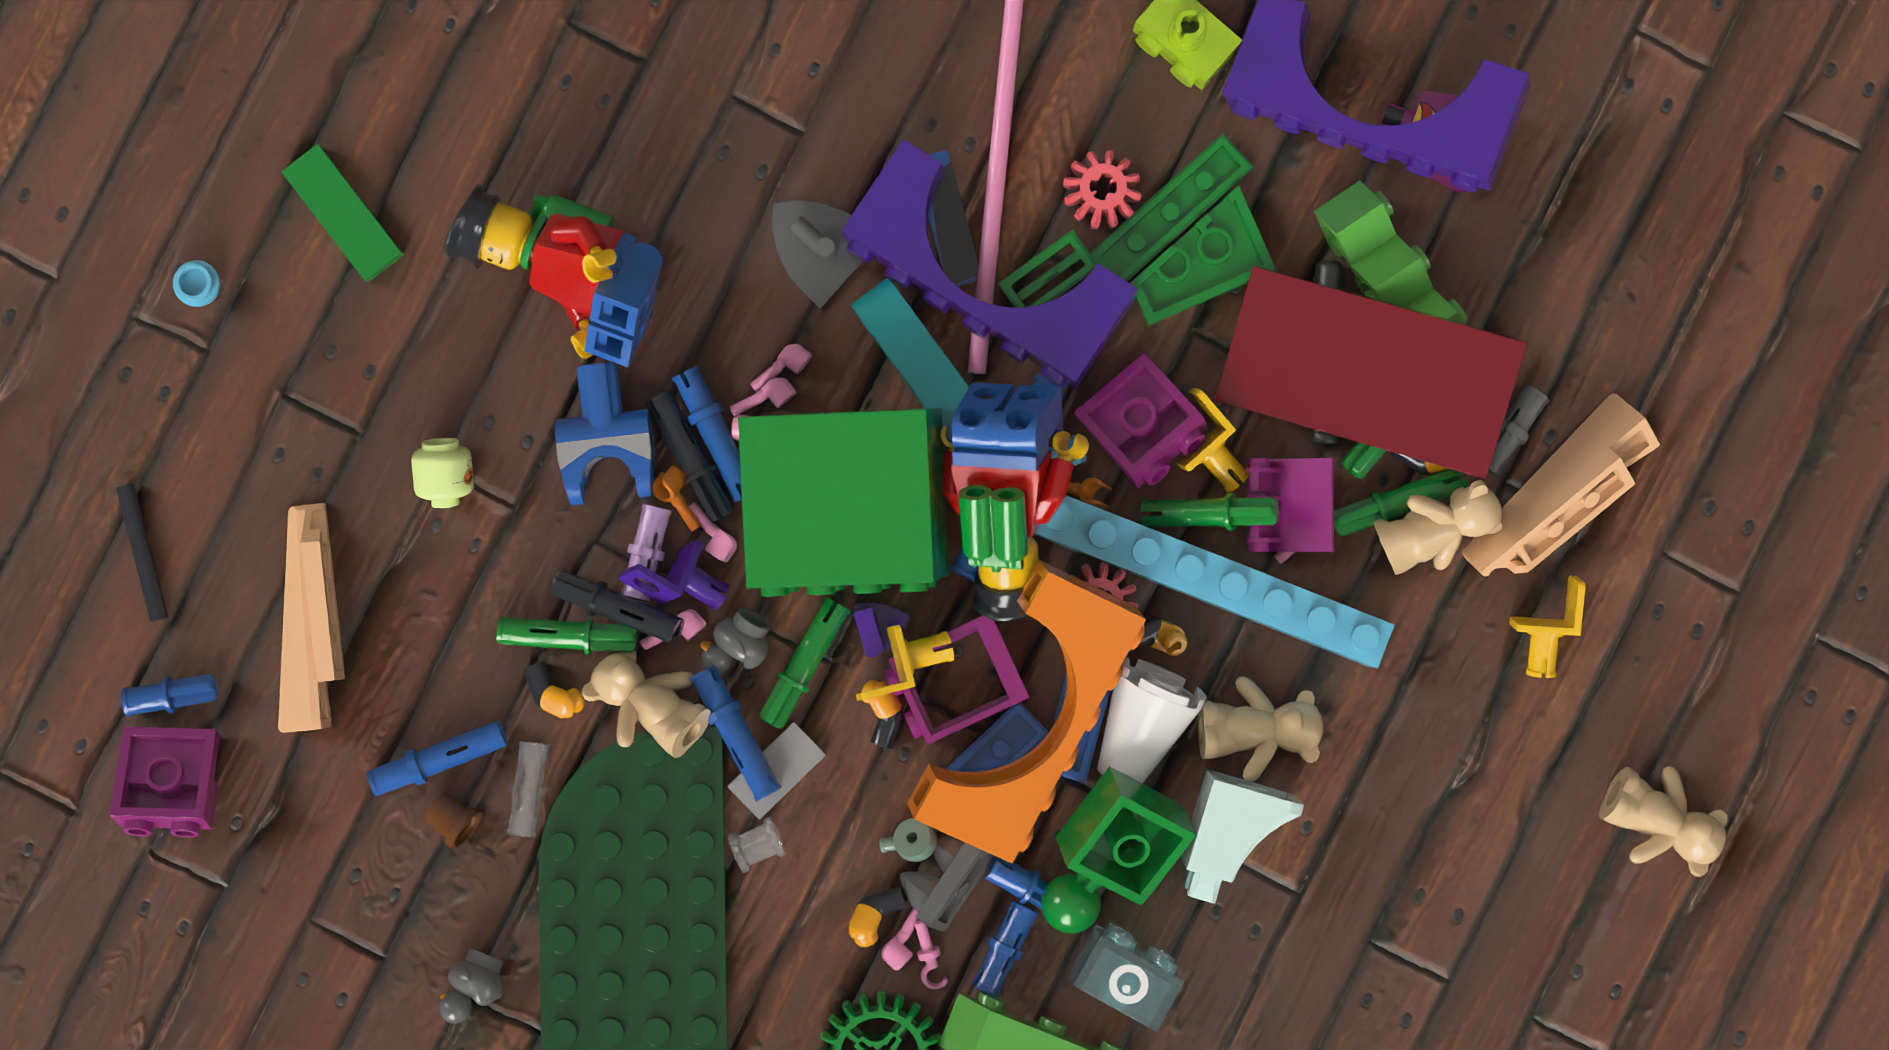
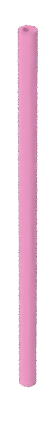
M1005 0L975 293L976 299L992 305L1024 0ZM971 333L968 373L986 374L989 333L985 338Z

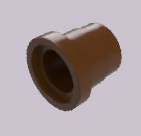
M445 792L432 802L424 815V820L445 838V844L449 848L456 850L475 832L482 820L483 814L475 807L467 808L460 801L455 800Z

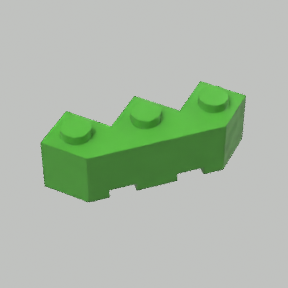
M1359 180L1314 211L1327 243L1338 259L1342 256L1345 258L1356 277L1353 281L1363 296L1462 324L1468 322L1465 312L1454 299L1447 302L1433 289L1427 274V270L1431 268V265L1424 252L1417 245L1410 248L1396 234L1389 217L1394 214V211L1382 192L1377 191L1373 193Z
M983 991L979 992L977 998L958 994L938 1045L945 1050H1128L1107 1040H1103L1101 1046L1083 1043L1065 1033L1067 1025L1047 1016H1041L1039 1022L1020 1018L1003 1009L1006 1001Z

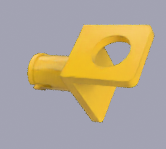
M1192 388L1188 392L1189 395L1216 427L1205 436V441L1198 450L1190 455H1184L1176 463L1181 469L1188 472L1198 464L1203 463L1221 483L1227 493L1232 492L1240 485L1228 473V470L1236 480L1240 479L1241 482H1244L1250 475V473H1246L1242 465L1224 446L1226 439L1236 429L1202 390Z
M1569 575L1564 620L1510 617L1509 624L1516 631L1526 632L1531 635L1528 668H1526L1527 675L1542 678V673H1544L1546 678L1556 677L1555 669L1559 637L1564 635L1581 636L1585 582L1578 576Z
M900 625L888 627L887 633L900 683L857 693V701L916 687L913 678L914 669L946 661H954L953 648L937 652L933 651L934 647L951 643L947 631L907 642L903 638Z

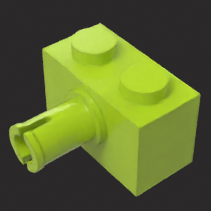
M1154 0L1136 20L1133 32L1138 35L1135 41L1146 53L1155 58L1160 54L1173 65L1170 71L1182 84L1189 88L1195 84L1200 90L1205 88L1238 50L1242 42L1240 37L1197 0Z

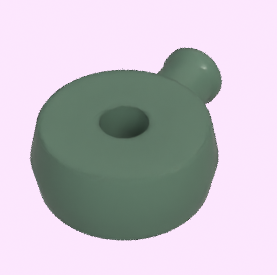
M909 818L898 825L893 837L881 838L879 846L883 853L896 850L903 859L919 862L932 855L937 845V835L934 828L914 820V818Z

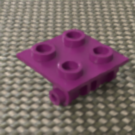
M1253 458L1247 460L1246 473H1250L1247 478L1248 496L1246 497H1274L1277 499L1280 509L1276 524L1248 526V538H1246L1248 552H1334V458Z

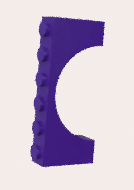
M1258 0L1222 91L1228 105L1232 106L1230 110L1233 113L1250 120H1256L1258 115L1275 120L1274 125L1277 128L1293 134H1300L1301 129L1318 134L1317 139L1320 142L1335 148L1342 149L1345 143L1361 148L1363 156L1377 162L1387 163L1388 159L1391 158L1406 163L1405 168L1408 171L1423 177L1431 178L1433 172L1451 178L1450 183L1453 186L1465 191L1477 192L1478 187L1491 190L1531 87L1529 73L1484 59L1477 74L1463 93L1437 113L1422 120L1402 125L1382 126L1360 122L1345 116L1330 106L1318 94L1308 78L1304 50L1311 16L1307 4L1298 0Z
M903 139L841 230L845 241L849 243L846 250L867 264L872 259L887 268L884 274L903 288L907 289L910 284H913L926 293L923 299L940 312L946 314L950 308L964 317L962 325L977 336L985 338L989 333L1003 343L1000 349L1014 360L1024 364L1026 359H1029L1042 368L1039 374L1051 384L1061 387V389H1063L1065 384H1068L1076 390L1136 300L1138 288L1098 263L1084 281L1073 290L1055 300L1036 306L1001 307L988 304L968 295L945 275L934 258L929 245V212L933 196L944 176L942 163Z

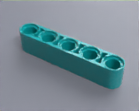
M885 278L851 303L850 306L923 407L942 408V427L948 426V441L953 443V416L969 387L897 288L888 278Z

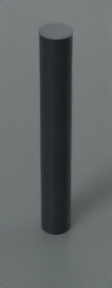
M135 484L117 487L116 491L150 622L169 618Z

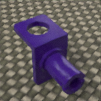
M699 540L680 548L666 579L641 564H636L622 571L619 576L620 581L661 605L680 597L684 591L708 605L712 610H716L727 597L721 594V592L728 593L730 588L726 582L720 581L697 567V559L704 546V543ZM638 578L652 582L657 587L648 585L639 580Z

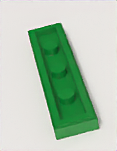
M1222 133L1090 254L1100 265L1128 282L1246 176L1254 166Z

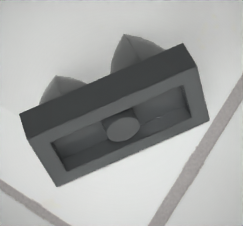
M952 836L937 838V845L933 852L939 868L944 873L941 878L921 871L902 872L899 875L906 898L918 912L915 917L928 927L943 932L946 931L994 857V855Z

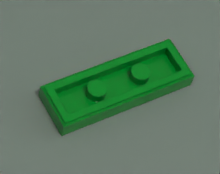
M316 144L281 171L364 281L370 282L404 256V253L319 144Z

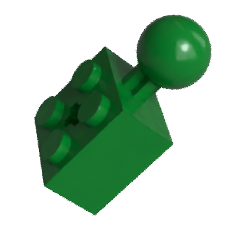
M1109 766L1056 836L1066 867L1077 872V874L1060 875L1046 886L1042 894L1041 908L1049 925L1057 931L1067 934L1080 933L1091 927L1100 912L1101 900L1098 890L1102 886L1142 906L1197 836L1184 806Z

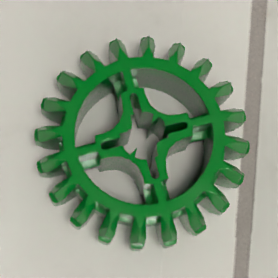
M879 990L877 1004L870 1005L869 996L866 992L859 994L861 1009L857 1010L852 1002L846 1000L842 1004L843 1011L847 1015L846 1019L836 1013H832L829 1016V1022L838 1031L823 1029L820 1038L832 1044V1046H824L818 1050H842V1044L846 1037L854 1043V1048L857 1050H868V1046L870 1048L873 1046L879 1050L883 1045H887L890 1040L889 1050H897L907 1030L914 1036L919 1050H940L929 1048V1046L938 1043L941 1039V1034L939 1031L924 1032V1030L932 1025L933 1017L929 1014L917 1021L915 1016L921 1008L920 1003L917 1001L913 1002L908 1010L905 1011L901 1009L904 1002V994L902 993L896 994L893 1005L885 1004L886 991ZM873 1018H887L896 1021L894 1025H891L889 1029L881 1034H872L865 1029L860 1030L856 1027L859 1023Z

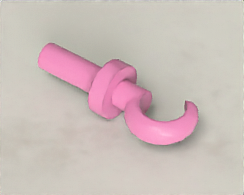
M917 921L914 924L922 948L917 952L919 961L926 962L921 971V980L929 989H941L948 983L946 976L939 983H933L927 978V973L938 967L936 958L941 955L939 946L932 945L927 925L922 921Z

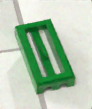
M1072 229L998 283V285L1015 308L1026 307L1023 303L1025 299L1082 259L1086 266L1030 305L1036 306L1061 297L1083 281L1097 266L1098 262L1094 260L1086 245L1080 240L1079 235ZM1071 244L1076 251L1016 293L1012 287L1068 245Z

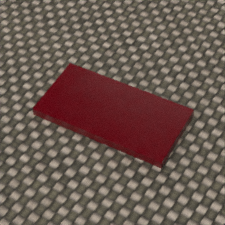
M1255 265L1251 271L1215 400L1486 479L1528 342Z

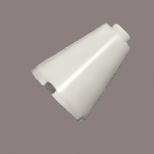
M1125 657L1122 663L1123 671L1121 678L1112 693L1097 770L1103 775L1110 766L1143 784L1203 708L1207 696L1198 687H1196L1194 694L1184 689L1183 686L1186 679L1172 671L1138 659L1136 666L1132 667L1130 666L1129 658Z

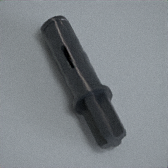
M668 390L653 397L645 405L654 417L668 447L686 477V480L683 482L685 487L692 485L712 522L725 518L732 512V507L714 475L718 468L716 465L711 466L698 443V439L674 397V393L672 390Z
M564 570L559 571L552 581L551 593L553 596L585 608L586 613L592 617L596 614L602 615L670 644H675L682 633L684 619L608 588L607 583L604 581H599L596 584Z

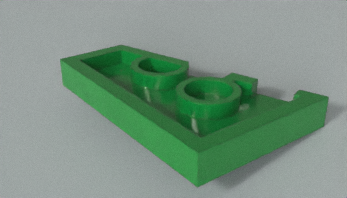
M1239 185L1175 244L1170 246L1130 282L1131 285L1138 288L1136 302L1148 327L1247 284L1252 268L1255 265L1276 270Z

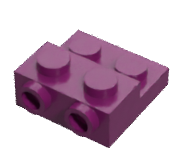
M1145 353L1074 412L1077 419L1100 443L1109 457L1137 488L1145 482L1148 485H1155L1160 482L1170 470L1168 463L1181 452L1187 456L1198 450L1206 438L1203 433L1208 430L1203 415Z
M123 726L109 816L119 827H124V833L133 836L152 835L153 828H170V833L174 836L193 838L199 836V829H212L218 784L214 780L220 741L218 731L216 729Z

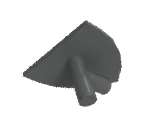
M807 201L772 203V231L778 256L792 281L821 309L863 263V261L846 250L849 243L845 241L841 231L851 215L822 203Z

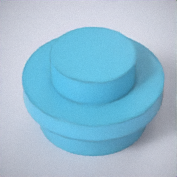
M199 260L189 261L181 265L173 278V289L176 296L183 303L193 307H202L210 304L218 296L221 287L220 276L212 265Z

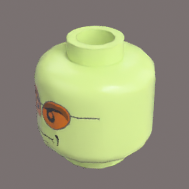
M434 438L421 442L422 448L415 451L411 457L415 494L425 500H431V505L434 508H449L459 505V498L466 496L474 489L470 450L459 445V441L456 438Z

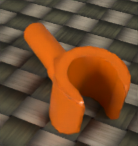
M671 466L666 473L661 472L653 482L652 493L663 502H671L692 532L701 525L680 493L686 477L679 468Z
M1088 478L1082 484L1070 482L1067 493L1080 497L1082 502L1105 510L1108 508V505L1093 500L1094 494L1100 488L1112 491V488L1097 478Z

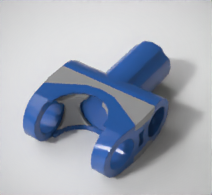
M600 363L577 367L582 416L555 420L558 463L570 504L572 506L585 504V484H588L589 473L597 462L608 457L619 458L629 467L631 476L635 477L639 498L652 497V486L655 477V447L649 409L623 412L617 363Z

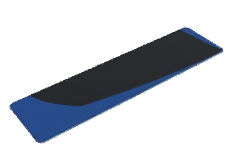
M943 150L928 154L942 163L944 176L933 196L929 212V223L943 272L957 287L976 282L979 262L948 151Z

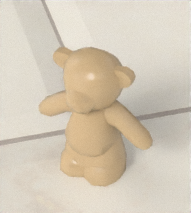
M1477 480L1467 488L1455 489L1450 496L1449 506L1426 496L1412 495L1407 500V505L1411 512L1407 513L1404 519L1392 522L1384 519L1373 521L1394 573L1398 575L1406 572L1419 562H1426L1432 558L1435 568L1444 570L1453 560L1463 535L1481 537L1486 534H1496L1502 530V508L1494 492L1487 488L1485 482Z
M636 651L632 653L620 652L611 654L603 659L594 668L591 681L584 685L582 696L588 701L603 700L608 704L621 706L617 724L618 745L627 748L633 743L637 720L653 736L657 743L674 758L681 757L702 736L709 723L710 710L701 704H693L690 701L679 699L674 692L675 690L686 689L693 685L689 680L694 676L691 672H672L645 679L643 671L636 663Z
M1240 676L1235 682L1236 689L1250 707H1233L1205 700L1203 708L1198 713L1199 748L1202 759L1224 757L1255 748L1253 756L1243 770V778L1247 782H1254L1260 777L1272 759L1277 747L1299 753L1306 762L1310 763L1317 761L1319 757L1318 744L1323 735V721L1318 708L1314 706L1315 697L1311 691H1302L1296 701L1289 702L1275 710L1270 700L1251 679L1246 676Z
M1667 766L1662 770L1661 779L1665 793L1653 790L1633 769L1625 767L1620 770L1609 785L1599 810V818L1622 828L1652 835L1648 841L1631 850L1629 854L1630 860L1635 864L1644 863L1673 846L1680 856L1688 862L1689 870L1694 876H1704L1708 872L1709 864L1720 856L1726 841L1724 825L1727 822V814L1723 810H1715L1709 814L1704 812H1687V801L1679 773L1672 766Z

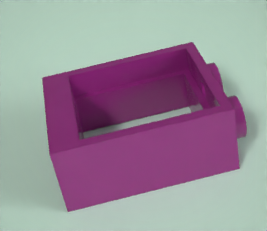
M980 616L947 633L952 643L976 631L979 632L1006 694L933 727L915 687L894 692L895 696L904 693L911 710L904 713V716L915 739L924 736L928 745L1029 698L994 620ZM946 645L934 647V648H933V651H935V650H937V649H939V648H942V647H944V646H946ZM891 657L888 660L892 668L884 672L889 684L893 685L900 683L894 657Z

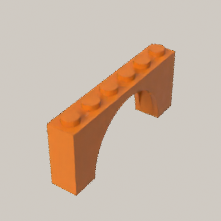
M1038 560L1017 602L1027 615L1038 620L1055 635L1063 652L1067 672V688L1065 700L1055 724L1046 737L1033 750L1002 767L985 771L962 772L940 768L928 763L907 802L914 820L1010 863L1014 862L1019 851L1023 852L1029 846L1034 834L1033 825L1041 811L1045 812L1051 806L1056 794L1055 785L1063 771L1067 772L1073 766L1078 754L1077 745L1085 730L1090 731L1096 724L1100 715L1099 705L1107 690H1113L1118 684L1122 675V663L1130 649L1134 650L1140 644L1145 632L1144 623L1146 618L1134 605L1041 560Z

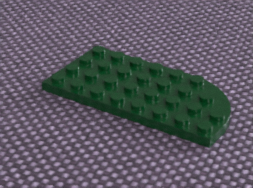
M707 726L702 736L678 758L668 754L648 731L635 734L633 743L627 748L621 747L616 742L588 760L572 776L557 797L548 816L539 851L541 1050H729L724 740L716 726Z

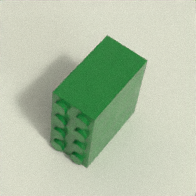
M942 408L738 417L746 589L761 588V596L764 597L789 595V592L800 591L799 587H807V595L835 594L838 590H845V585H853L854 593L856 594L882 592V589L891 588V584H900V592L928 591L931 587H937L936 581L949 575L946 497L942 492L944 454L940 435L943 428Z

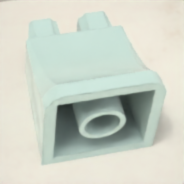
M1206 769L1191 820L1197 836L1181 855L1182 861L1188 870L1183 885L1185 889H1188L1187 895L1215 904L1222 880L1232 883L1246 857L1261 840L1281 825L1301 816L1304 807L1303 802L1294 794Z

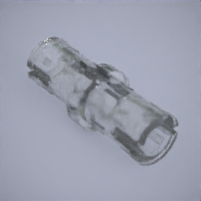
M520 741L515 782L510 783L509 792H513L507 834L537 837L541 797L546 796L547 787L543 786L549 745Z

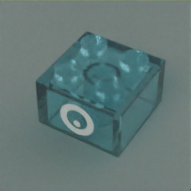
M1109 923L1107 929L1096 924L1069 972L1073 986L1158 1032L1185 982L1177 970L1179 965L1174 962L1175 959L1154 946L1150 945L1147 952L1136 947L1137 942L1133 939L1134 936L1112 923Z

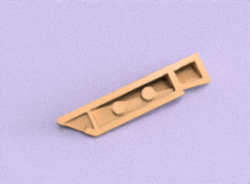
M1610 394L1504 505L1501 517L1502 530L1496 534L1474 537L1462 550L1465 559L1483 576H1489L1495 568H1508L1515 574L1531 571L1635 485L1627 467L1660 445L1646 418L1617 394Z
M326 503L293 506L288 511L278 720L279 731L283 733L332 727L327 681L345 679Z

